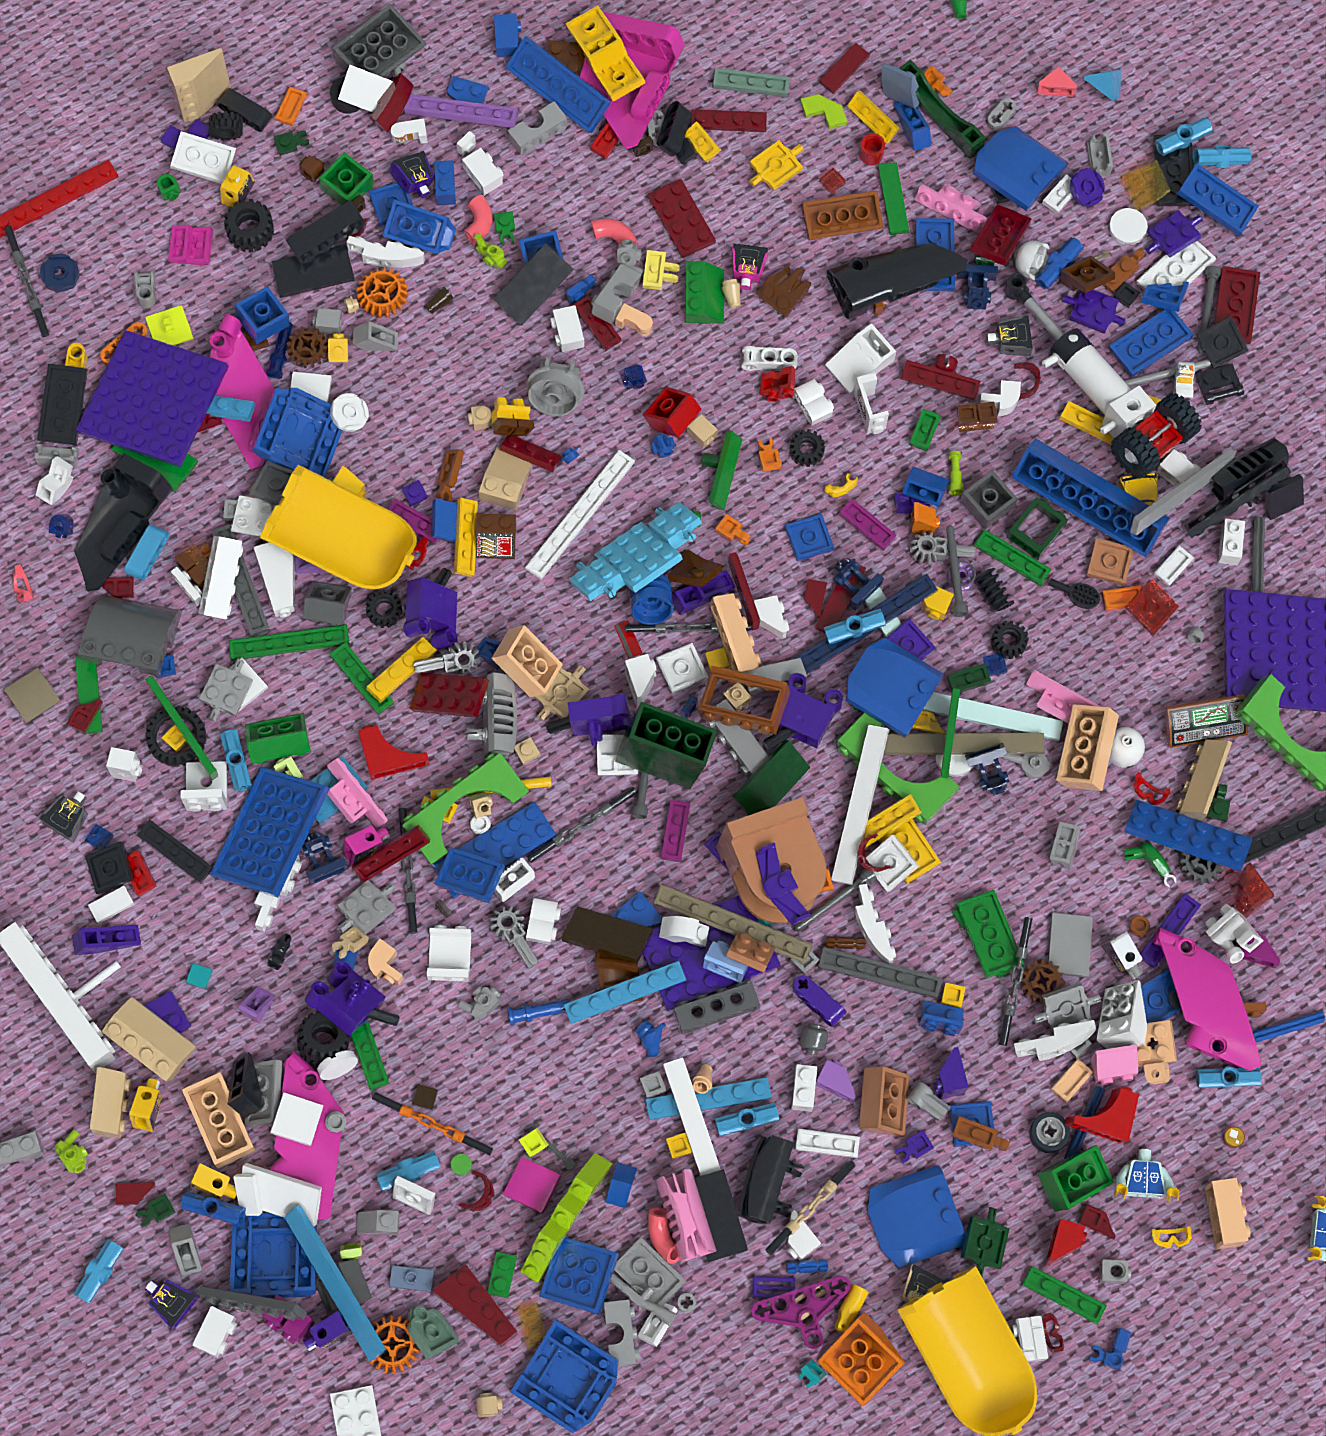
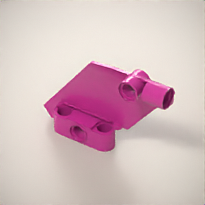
M225 314L217 332L212 334L209 340L212 346L210 357L226 362L229 365L215 396L254 401L255 409L250 422L222 418L251 470L264 467L267 461L257 456L252 451V447L274 388L241 331L242 323L236 317ZM219 342H224L221 346H217Z
M1160 927L1154 936L1153 944L1161 947L1184 1019L1192 1024L1185 1045L1224 1063L1244 1068L1248 1071L1261 1066L1262 1063L1250 1022L1230 966L1197 946L1192 939L1184 938ZM1182 942L1186 943L1189 947L1187 953L1181 950ZM1214 1041H1217L1220 1044V1050L1218 1052L1214 1051L1212 1048V1043Z
M295 1051L282 1064L285 1067L281 1098L283 1093H287L323 1105V1109L311 1146L276 1135L274 1149L281 1157L268 1170L322 1187L318 1220L330 1219L342 1131L336 1133L329 1131L325 1125V1120L331 1112L337 1111L343 1115L344 1112L320 1079L319 1074ZM308 1074H314L317 1077V1082L313 1086H309L305 1082V1077Z

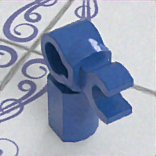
M1117 1328L1112 1345L1114 1352L1107 1351L1106 1353L1099 1346H1093L1092 1349L1098 1351L1099 1357H1090L1089 1360L1094 1363L1102 1361L1104 1362L1103 1365L1109 1366L1112 1369L1121 1368L1124 1363L1122 1353H1126L1131 1332Z

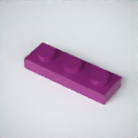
M394 499L388 510L404 519L416 535L422 538L426 537L429 542L436 545L439 539L431 538L432 519Z
M851 499L839 511V515L882 551L896 538L894 532L854 499Z
M670 800L661 855L662 860L681 862L690 810L689 802Z

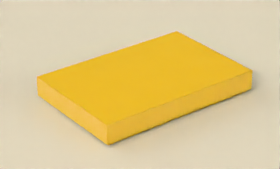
M913 819L878 840L882 844L891 835H895L919 864V867L904 879L906 884L941 864V861Z

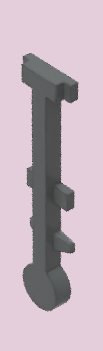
M538 1122L535 1123L527 1133L538 1128L540 1124ZM543 1135L550 1147L547 1151L549 1153L554 1151L558 1156L556 1161L562 1160L567 1170L574 1169L575 1162L565 1157L566 1151L561 1153L556 1148L558 1144L556 1142L552 1144Z

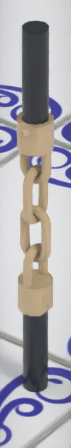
M849 1161L832 1180H828L818 1191L816 1198L799 1211L798 1217L795 1220L789 1221L785 1229L765 1249L769 1255H772L790 1235H793L800 1228L799 1224L803 1220H807L814 1213L815 1207L821 1201L826 1200L837 1189L838 1184L856 1167L855 1163ZM823 1191L826 1193L824 1197L821 1195ZM808 1208L810 1212L804 1217L802 1213Z

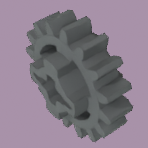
M1184 852L1181 854V857L1184 858L1179 861V864L1184 865L1181 872L1186 871L1185 878L1192 877L1193 884L1196 880H1199L1200 885H1203L1205 880L1210 884L1212 879L1216 881L1219 877L1218 874L1223 872V869L1220 868L1222 865L1215 863L1214 870L1211 872L1210 865L1214 864V862L1193 856L1194 860L1189 862L1190 854ZM1200 860L1201 862H1205L1206 864L1203 865L1202 863L1199 864L1198 862Z

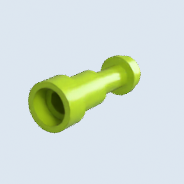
M951 451L948 456L952 464L948 490L950 495H962L964 484L962 483V472L959 469V460L962 459L960 451Z

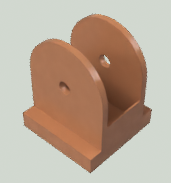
M803 797L728 822L716 845L721 861H725L743 905L755 917L769 923L783 924L789 923V921L775 904L767 898L763 890L756 852L759 849L775 842L781 872L790 870L798 885V889L792 893L807 911L813 905L825 883V859L807 818L809 811Z

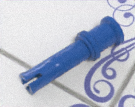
M569 999L534 1006L525 1004L524 1007L515 1009L509 1007L507 1012L510 1026L522 1021L531 1022L537 1017L565 1013L564 1004L569 1003Z

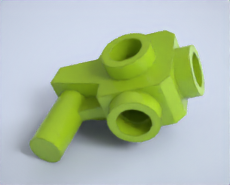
M477 233L474 236L477 242L475 248L484 257L483 261L489 267L503 268L507 263V259L504 258V251L497 245H490L485 242L482 235Z
M72 1130L64 1141L60 1140L55 1146L58 1157L69 1173H80L83 1171L87 1162L85 1157L88 1156L82 1145L78 1147L76 1144H72L80 1135L76 1130Z

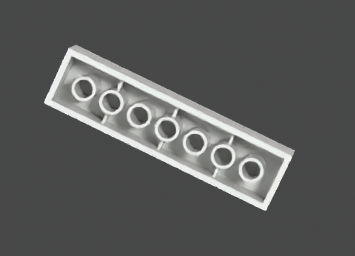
M14 922L0 932V945L96 1074L97 1067L104 1068L116 1059L113 1056V1053L116 1051L106 1038L101 1039L103 1033L94 1021L89 1023L92 1018L82 1005L77 1006L80 1002L70 989L65 990L68 988L67 984L58 973L54 975L56 969L47 957L42 959L45 954L35 941L31 943L33 938L23 925L19 927Z

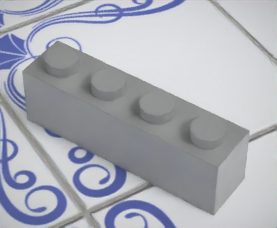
M727 699L715 706L735 711ZM715 720L712 722L706 721L710 728L717 730V738L722 745H727L730 757L740 763V770L745 777H751L768 758L766 752L749 730L741 729L736 725L726 726Z

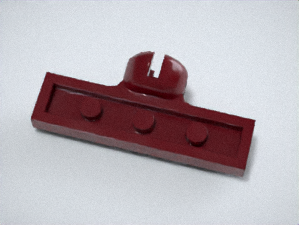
M938 354L932 366L906 360L901 380L975 401L981 381L957 374L958 361L956 358L950 356L948 364L944 365L946 354Z

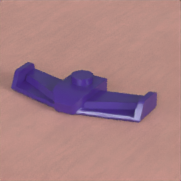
M775 842L759 849L756 852L763 890L767 898L775 904L792 925L810 918L812 915L792 893L798 889V885L790 870L781 872Z

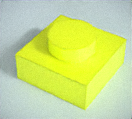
M538 1128L519 1139L530 1157L549 1145Z

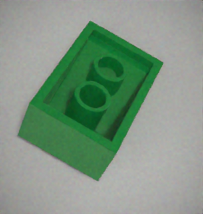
M1097 1145L1053 1164L1038 1173L1055 1212L1069 1210L1114 1183Z

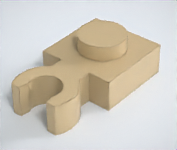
M352 927L340 936L339 942H335L332 945V952L341 950L339 958L342 959L347 955V951L350 950L355 953L366 945L369 937L364 935L358 928Z

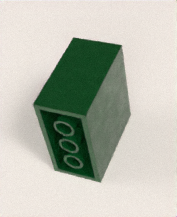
M641 702L626 728L615 762L691 789L707 764L717 730Z

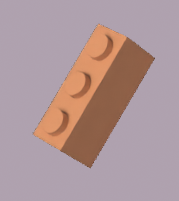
M884 1066L864 1068L859 1119L860 1130L877 1134L905 1136L910 1075Z

